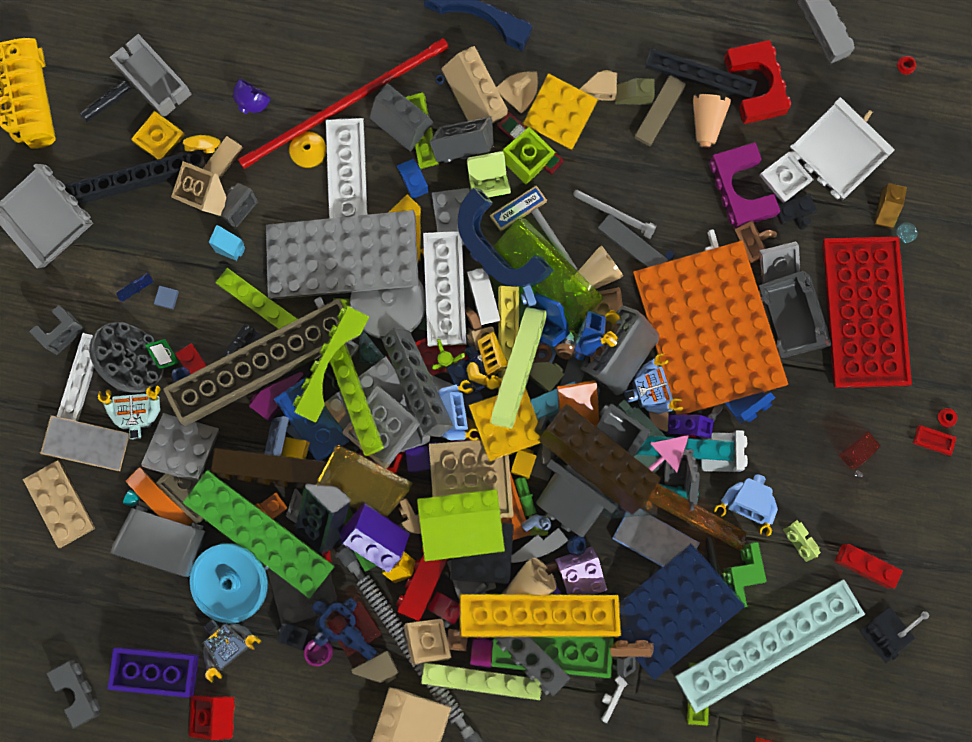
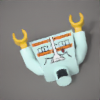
M150 385L146 390V394L115 396L110 399L111 391L107 389V397L102 396L101 391H99L98 399L104 402L103 405L115 425L122 429H129V439H141V428L150 427L160 412L159 396H157L160 392L159 386L155 388V392L151 390Z

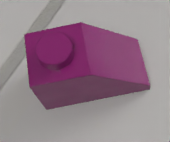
M489 637L473 638L471 665L491 667L493 641L489 640Z

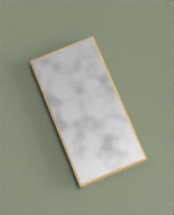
M51 416L41 454L120 471L129 440V433Z

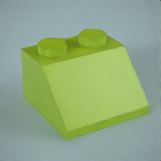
M530 127L523 131L502 151L505 156V165L525 184L532 180L556 153Z

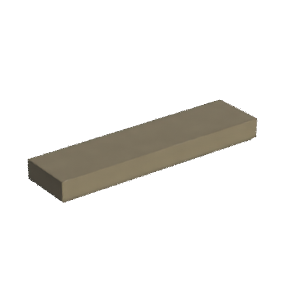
M669 76L636 133L635 139L651 147L686 85L685 83Z

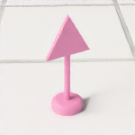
M689 435L650 443L660 453L661 457L649 469L653 471L660 463L666 460L677 472Z

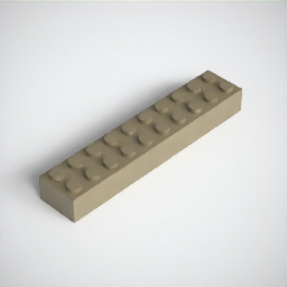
M337 299L165 387L163 390L180 424L187 426L322 356L319 353L324 342L328 344L331 338L328 334L332 326H337L340 320L337 318L343 307L340 300Z

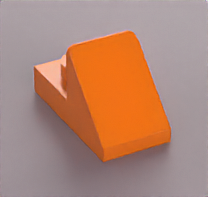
M278 493L273 494L261 504L257 503L255 505L272 519H275L288 509Z

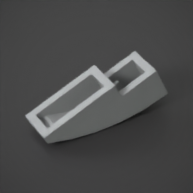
M559 528L544 540L537 535L512 555L511 563L524 562L532 558L544 556L562 546L568 539Z

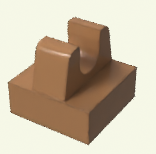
M448 629L447 642L449 649L466 651L467 637H460V630Z

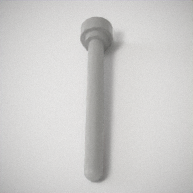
M575 190L573 193L574 197L641 230V233L644 234L643 236L651 239L657 225L651 222L644 224L579 190Z

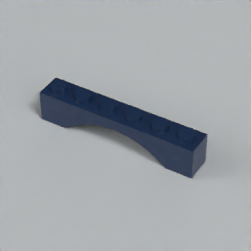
M424 0V7L439 14L464 12L481 17L497 29L505 44L519 51H523L532 34V25L528 21L517 19L511 13L502 12L494 5H487L480 0Z

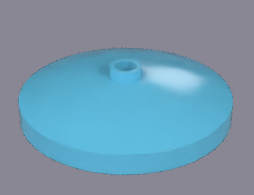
M233 543L218 544L204 551L196 559L190 573L191 594L199 609L211 619L222 623L241 622L257 612L263 604L267 594L266 572L259 559L247 549Z

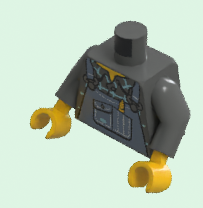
M211 620L204 626L210 634V637L204 641L205 646L203 648L207 679L212 683L214 675L220 679L222 676L217 669L219 671L223 670L248 648L254 650L253 642L257 641L260 643L261 640L255 637L246 626L226 623L220 628L214 620Z

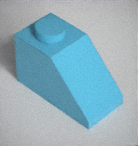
M216 225L209 244L216 253L237 261L238 257H241L245 250L243 241Z

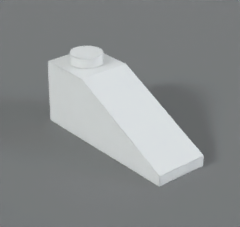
M483 269L467 272L470 290L481 325L500 321L488 274Z

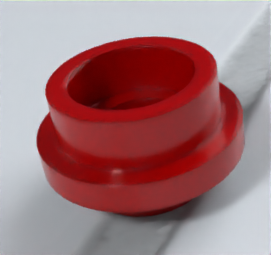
M910 56L902 57L897 62V69L905 75L911 74L916 68V62Z
M945 408L938 413L937 419L941 426L948 428L956 424L957 414L954 410ZM946 414L950 415V421L946 419Z

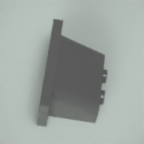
M552 459L547 465L555 474L536 501V504L546 511L545 515L553 521L557 519L562 523L560 526L568 532L572 530L581 537L586 535L604 508L613 513L619 506L609 496H602L566 470V465L557 459Z

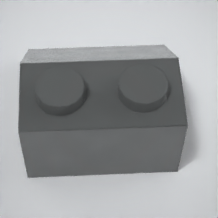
M237 183L227 192L225 207L222 210L221 216H216L235 230L258 203V200L250 188Z

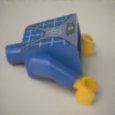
M611 310L606 316L587 311L575 341L574 350L576 352L574 356L577 359L585 360L586 356L593 357L597 348L603 346L604 343H607L610 347L617 344L616 340L618 337L610 331L604 335L606 321L609 320L611 324H615L620 320L616 311Z

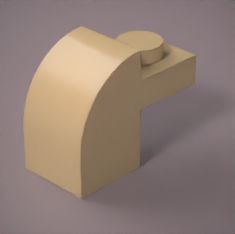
M407 498L400 501L401 507L398 509L403 518L408 517V520L403 522L402 525L411 533L421 534L419 514L415 515Z

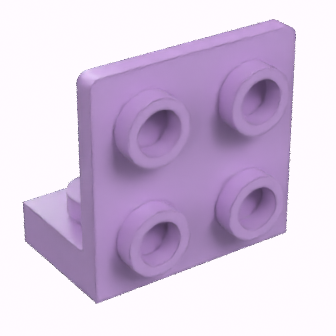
M592 547L586 548L582 555L569 554L555 559L562 575L567 595H595L607 590L599 559Z

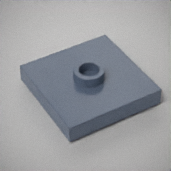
M281 416L272 419L264 454L281 456L289 420L288 417Z

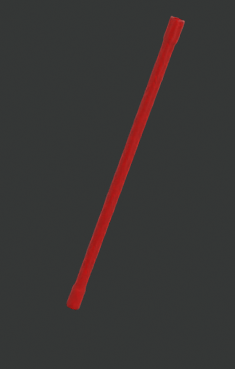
M443 38L432 44L426 50L255 151H251L239 158L238 161L243 169L247 168L273 150L432 56H436L448 49L449 46L446 40Z

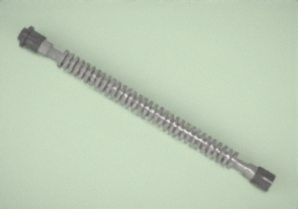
M343 544L336 549L337 554L335 557L339 558L344 567H347L351 573L355 574L359 580L357 586L362 585L359 589H365L362 592L363 595L368 593L365 596L366 599L371 598L368 602L371 603L373 601L374 603L371 606H377L374 611L376 612L379 609V612L376 614L378 616L382 614L381 620L385 618L383 624L388 623L385 627H391L388 630L389 633L394 631L391 636L394 637L396 635L397 637L394 640H400L397 643L398 646L400 644L403 645L400 649L405 648L406 650L403 653H409L405 631L403 632L404 626L400 627L403 623H397L400 620L399 617L394 619L396 613L392 615L391 613L394 610H388L391 607L390 604L385 606L388 601H382L385 597H379L382 593L379 592L377 594L379 588L374 589L377 585L375 583L371 585L374 581L372 579L368 581L371 578L370 575L365 576L359 568L361 566L353 550ZM424 663L412 665L413 667L418 666L415 668V671L420 669V672L417 673L419 676L422 674ZM426 686L427 688L432 687L429 690L430 693L435 691L432 696H438L435 699L436 701L441 700L440 704L451 707L448 719L452 718L450 722L457 723L461 729L460 733L464 737V742H484L477 731L474 732L471 726L466 724L462 718L464 712L459 713L462 710L460 707L456 709L458 704L455 703L453 705L455 699L450 700L453 697L451 694L447 696L450 693L449 690L444 692L447 687Z

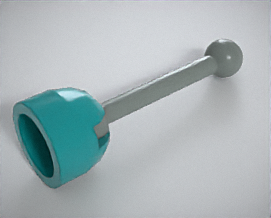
M132 490L127 492L123 500L124 505L134 507L139 504L152 510L146 503L140 501V497L136 492Z

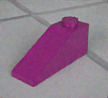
M299 372L261 390L259 394L256 393L251 398L249 406L267 421L271 422L280 411V407L274 398L304 379L305 375Z

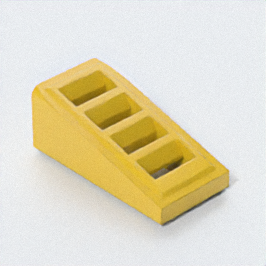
M494 332L477 341L487 375H496L507 368V360ZM491 340V343L485 346L484 343ZM493 347L492 351H487L489 348Z

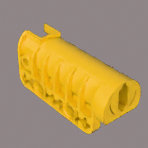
M20 38L0 43V126L6 132H9L15 142H25L31 149L42 148L53 144L56 140L42 67H46L43 50L38 48L36 39ZM18 131L20 132V138H18L16 135L18 134Z

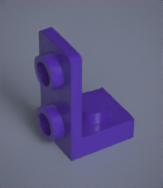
M669 415L667 434L696 435L705 439H711L714 420L702 415Z

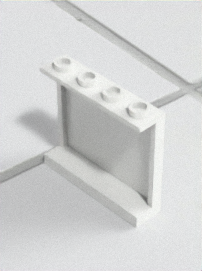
M841 97L805 134L790 146L792 150L790 153L796 160L801 159L805 163L803 165L809 173L814 172L818 176L817 180L820 184L830 187L832 189L830 193L837 200L839 198L845 199L894 151Z

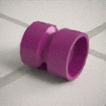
M313 640L307 644L304 656L309 664L321 666L331 660L333 648L329 641L319 647Z

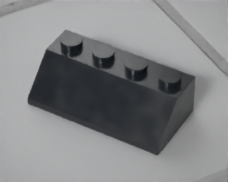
M306 485L294 531L317 553L323 556L338 544L340 540L339 532L344 526L351 500L347 494L341 492L337 487Z

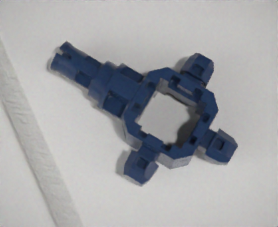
M350 598L343 605L341 603H333L326 608V604L317 600L313 604L312 610L317 615H321L316 620V629L320 632L314 638V643L321 647L328 639L331 642L340 640L348 648L351 647L353 650H358L369 661L377 651L364 640V637L361 635L362 632L354 626L355 616L352 612L356 608L357 603ZM333 610L337 611L347 622L338 635L334 634L324 623Z

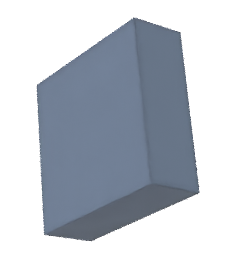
M159 286L154 304L174 310L179 291Z

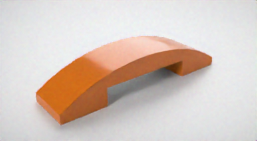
M141 467L126 480L137 495L160 517L188 526L194 522L156 485L154 480Z

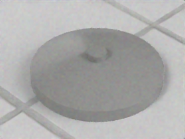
M418 279L417 287L352 292L350 307L369 316L363 331L373 337L382 339L393 328L412 332L421 323L426 312V293Z

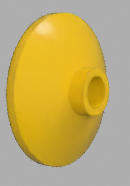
M304 132L295 137L289 147L292 160L297 165L305 168L315 167L324 160L327 151L323 138L314 132ZM310 145V149L305 150L304 146Z

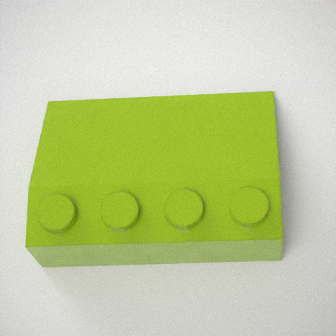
M497 489L417 499L425 561L504 552Z

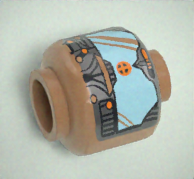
M569 330L570 334L554 347L555 352L562 359L575 357L576 351L574 348L577 334L572 330Z

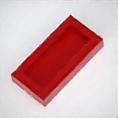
M918 425L913 444L951 456L957 437Z

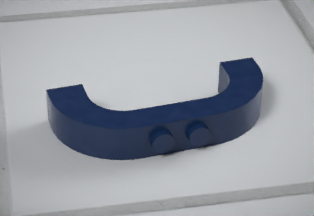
M473 188L464 198L458 213L459 234L465 246L471 251V257L483 265L482 269L488 275H492L496 280L506 285L517 287L533 286L545 280L554 270L541 256L534 255L526 265L519 269H514L486 240L481 232L480 223L483 214L493 202L481 189Z

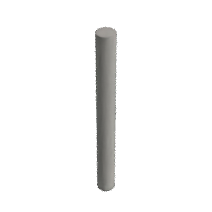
M535 208L531 213L572 274L578 270L538 208Z

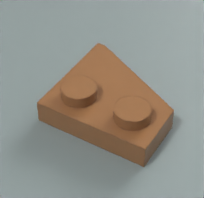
M466 307L465 315L469 320L470 328L473 331L482 329L478 314L470 307ZM483 333L481 335V338L488 335V333Z

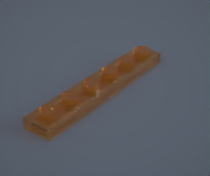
M659 484L656 485L647 498L653 504L738 550H741L745 545L746 531L698 505H694V511H690L687 499Z

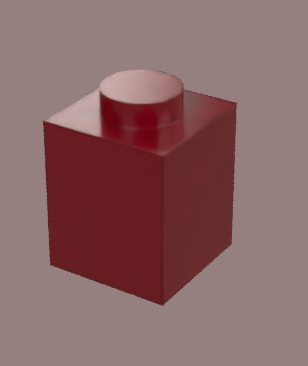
M436 592L427 608L455 624L460 615V604L439 592Z

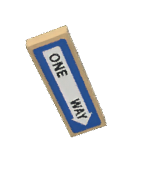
M536 185L491 214L490 218L501 232L531 213L535 208L545 204L547 200Z

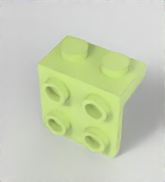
M500 151L467 159L471 190L473 188L481 189L488 197L511 193L506 175L504 152Z

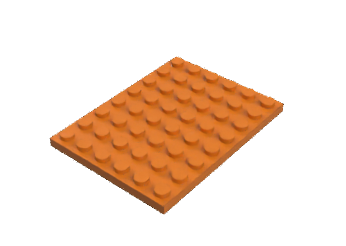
M743 240L633 272L646 318L659 333V341L655 345L657 354H665L660 357L661 362L668 360L667 364L661 366L672 398L682 400L676 403L677 408L683 407L681 411L675 410L676 415L692 413L788 385Z

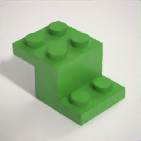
M758 542L742 545L740 553L746 565L724 568V573H722V579L743 601L745 607H747L743 586L766 582Z

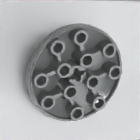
M125 322L109 323L99 328L91 338L89 354L92 364L99 375L114 386L117 392L121 390L132 393L145 392L150 385V388H153L163 375L164 368L159 369L145 346L153 343L154 338L141 329Z

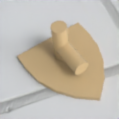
M523 72L512 75L497 86L499 94L521 114L529 107L536 95L538 85L537 72Z

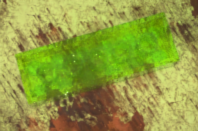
M517 219L493 246L515 269L526 265L534 255L541 256L554 271L545 280L532 287L540 295L559 302L563 306L565 318L571 327L580 325L587 311L592 312L604 299L526 219Z

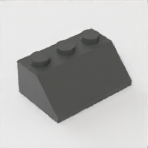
M388 83L376 96L370 114V119L409 151L415 147L434 123L428 115Z
M491 116L439 127L430 140L436 162L443 161L446 163L455 158L466 159L475 154L479 156L487 154L493 146Z

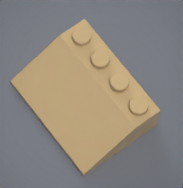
M389 688L372 742H441L451 707L398 688Z

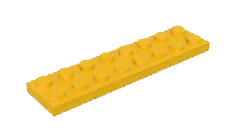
M460 595V637L621 636L618 595Z

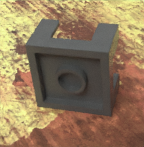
M60 305L52 312L62 323L51 333L45 334L38 326L33 327L29 331L45 349L56 355L86 330L70 312H66Z

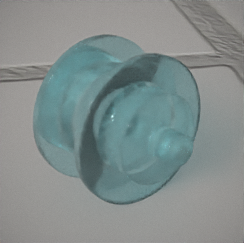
M905 222L897 228L896 234L901 242L910 243L917 238L918 231L913 223Z

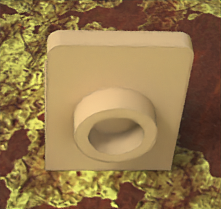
M490 326L473 331L470 327L466 328L467 343L469 346L474 344L476 349L479 350L477 341L481 339V335L486 332H494V328ZM490 340L488 343H484L485 346H487L488 344H490V343H491V340Z

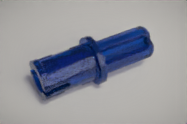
M146 272L135 281L131 280V283L119 290L116 295L123 302L137 292L139 294L140 290L154 281Z

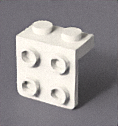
M744 431L712 433L711 439H706L734 441L733 461L701 459V469L703 471L741 472L745 470V467H747V455H744V447H747V437L744 436Z

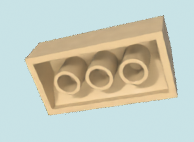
M475 46L458 53L442 68V72L468 121L491 116L492 124L507 115V107Z

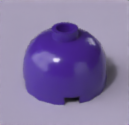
M239 79L233 89L234 101L239 105L237 109L245 114L248 112L260 113L270 103L271 97L243 79Z

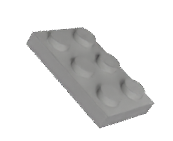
M469 188L432 193L437 232H459L458 213L464 198L469 193Z

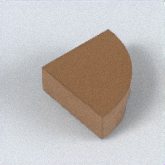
M649 411V419L660 431L668 432L669 412L657 414Z

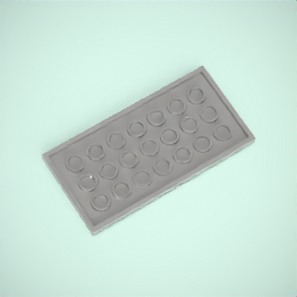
M414 210L266 225L268 298L271 300L418 286Z

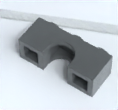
M69 661L48 672L47 676L55 692L65 688H70L74 691L75 702L64 711L72 727L75 728L99 716L100 705L96 699H93L90 693L92 691L90 684L84 681L81 675L83 671L79 663Z

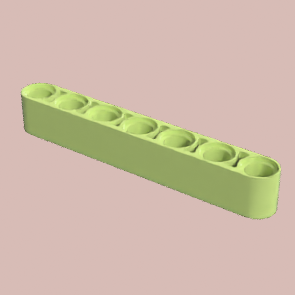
M529 307L525 309L493 409L492 425L512 428L545 325L546 310Z

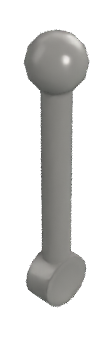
M922 612L921 616L905 630L898 633V636L900 638L904 637L907 632L923 619H928V612Z

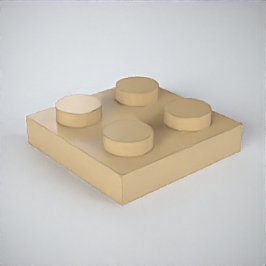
M443 619L412 622L404 625L412 665L451 658Z

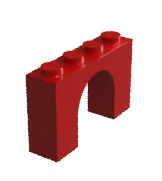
M770 40L728 49L724 56L728 73L753 69L764 74L769 82V92L767 94L742 100L739 111L743 124L786 115L791 107L790 98L787 97L785 92V81L781 79V67L776 62V50L771 45Z

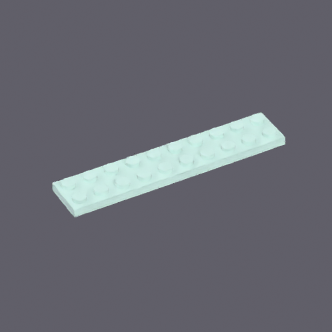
M841 580L681 672L675 678L693 711L697 713L865 614L845 580Z

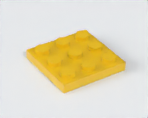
M548 73L523 125L573 150L598 99Z
M526 388L512 428L491 424V417L498 395L469 405L489 462L541 443L538 441L539 435L534 431L538 420Z

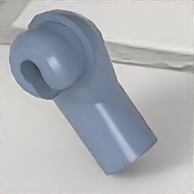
M535 514L521 523V526L525 532L533 527L548 530L551 527V522L547 517Z

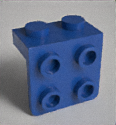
M536 293L534 294L536 308L546 310V321L540 340L555 347L570 334L568 322L563 312L564 308L559 302Z
M762 392L726 402L725 405L740 424L744 421L749 423L757 417L756 412L760 409L764 412L773 405L771 401L775 397L771 392L767 395Z

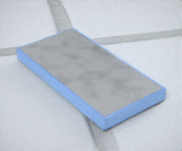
M640 509L633 515L628 511L626 512L612 538L661 567L690 543L696 549L699 545L698 541Z

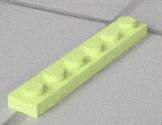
M428 663L423 664L421 684L540 700L541 689L539 686L541 683L537 679L532 680L527 677Z

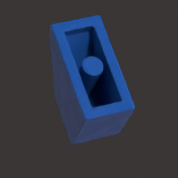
M414 159L397 165L399 174L412 199L428 193V185Z

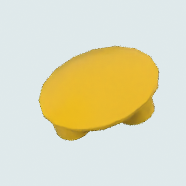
M196 135L183 140V144L185 145V151L192 152L197 149L203 150L205 153H213L215 148L221 145V141L212 136Z

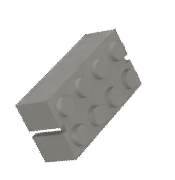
M139 34L126 43L132 56L129 57L126 50L122 47L110 57L118 70L162 117H165L176 108L175 103L180 105L191 95L184 82Z

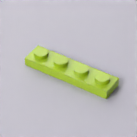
M423 92L405 97L429 116ZM431 127L415 145L421 169L439 164V162H436L430 143L433 137Z

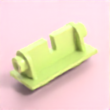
M796 520L790 526L783 529L787 538L793 543L800 556L806 562L818 557V554L821 553L819 551L820 547L812 537L806 540L805 536L809 533L802 522L799 523Z

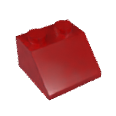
M191 696L189 737L206 740L232 739L234 730V697Z

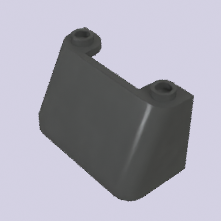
M800 271L759 285L762 302L765 301L769 307L778 336L776 347L781 358L831 346L829 332L812 279L807 272Z
M623 305L617 312L621 317V320L616 322L620 326L615 333L618 337L616 340L617 344L613 347L607 345L600 357L594 355L593 362L587 363L584 361L580 367L582 372L614 395L623 394L627 390V386L659 341V333L639 311Z
M610 404V406L605 405L599 414L602 416L600 422L596 426L633 457L651 433L648 428L613 404ZM570 465L566 466V470L602 496H606L604 492Z
M136 506V509L131 508L112 545L110 553L174 574L190 577L192 567L201 554L208 533L203 530L204 526L195 523L188 526L147 513V508Z

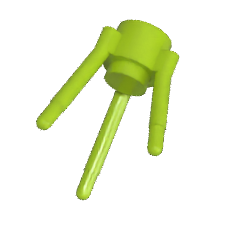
M437 339L440 354L438 355V364L433 365L432 368L438 370L447 368L452 363H457L465 354L462 353L453 358L451 353L444 351L441 340Z

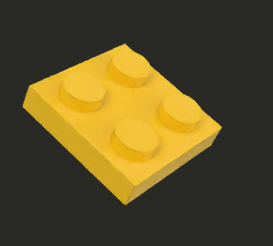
M154 111L131 140L155 159L159 160L166 158L185 134Z

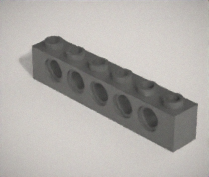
M393 328L382 338L383 344L424 435L441 437L453 427L450 417L410 331Z
M496 637L498 639L496 644L503 651L506 649L512 654L510 658L518 666L522 664L527 669L525 673L532 680L536 678L541 683L539 688L546 695L551 693L554 696L570 679L530 637ZM514 639L522 641L523 645L520 650L512 649L511 643ZM529 653H534L537 657V661L533 665L526 663V656ZM543 668L551 670V676L548 679H542L540 676V671Z

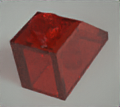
M866 431L842 451L839 456L852 470L868 460L881 445L869 431Z

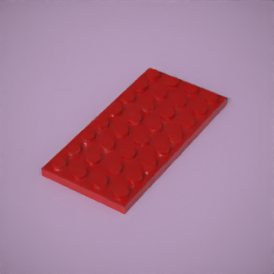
M899 237L823 239L833 387L912 385Z

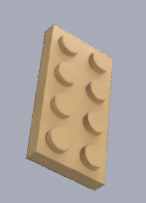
M57 460L23 479L58 548H62L96 529L61 461Z

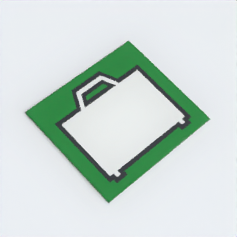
M166 339L145 345L159 369L179 363Z

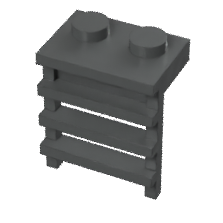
M693 449L684 450L677 472L665 460L663 475L664 485L684 484L690 511H694V505H697L700 474L697 473L698 467L695 465V457H693Z

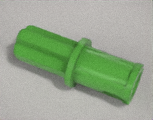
M517 478L515 483L525 516L537 513L532 499L533 494H530L526 478Z

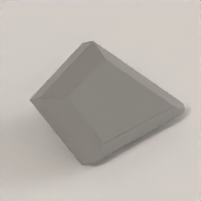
M296 488L294 489L286 515L295 523L297 522L303 497Z

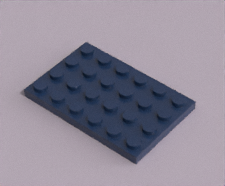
M690 543L619 603L621 636L617 638L628 641V643H636L639 640L653 643L654 651L651 657H635V659L655 680L744 608L745 604Z

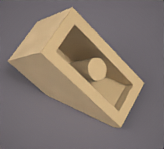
M609 70L598 72L579 90L598 100L615 101L617 94V72Z

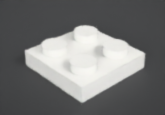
M790 151L759 175L782 203H785L813 181V178Z

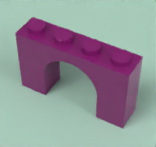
M756 142L715 154L709 162L710 170L716 177V187L722 194V204L728 211V221L733 225L734 229L750 221L757 223L776 217L780 212L774 194L755 200H747L740 197L732 187V176L736 172L758 166L762 160Z

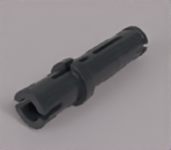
M123 81L115 88L107 90V93L79 112L80 116L87 123L114 102L117 103L118 99L131 91L130 87Z

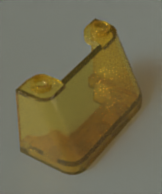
M337 445L316 485L337 487L341 492L347 494L351 500L350 506L359 509L363 503H366L385 517H388L410 491L413 483Z

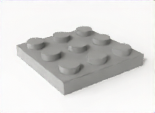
M376 386L367 398V403L384 449L369 456L382 468L387 469L420 424L415 415L381 387ZM350 421L342 433L362 449L353 423Z
M163 413L141 463L142 467L199 482L219 434V428L197 422L184 426L180 424L176 416Z

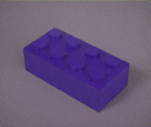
M124 647L114 648L108 690L189 698L194 696L199 655Z

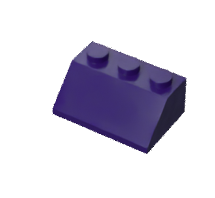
M366 503L362 504L339 532L344 545L388 573L401 559L410 535L408 531Z

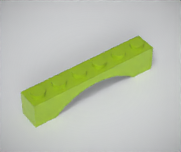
M348 305L346 308H341L337 316L340 320L337 326H332L328 334L331 337L328 344L324 342L319 352L322 354L319 361H314L310 370L313 373L310 379H305L301 387L304 391L301 396L297 395L292 405L295 407V413L315 423L325 406L322 384L329 361L343 344L361 335L369 319L368 315Z

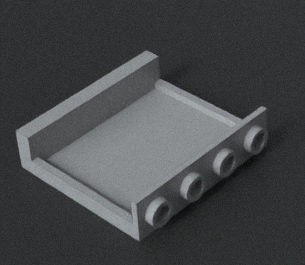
M35 164V170L0 201V226L34 266L42 268L46 267L85 232L93 222L90 220V215L77 205L78 201L76 198L66 192L65 185L61 181L56 180L52 175L53 171L47 165Z

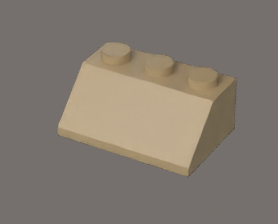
M186 162L182 163L171 198L202 211L221 216L222 210L225 207L226 195L218 174Z

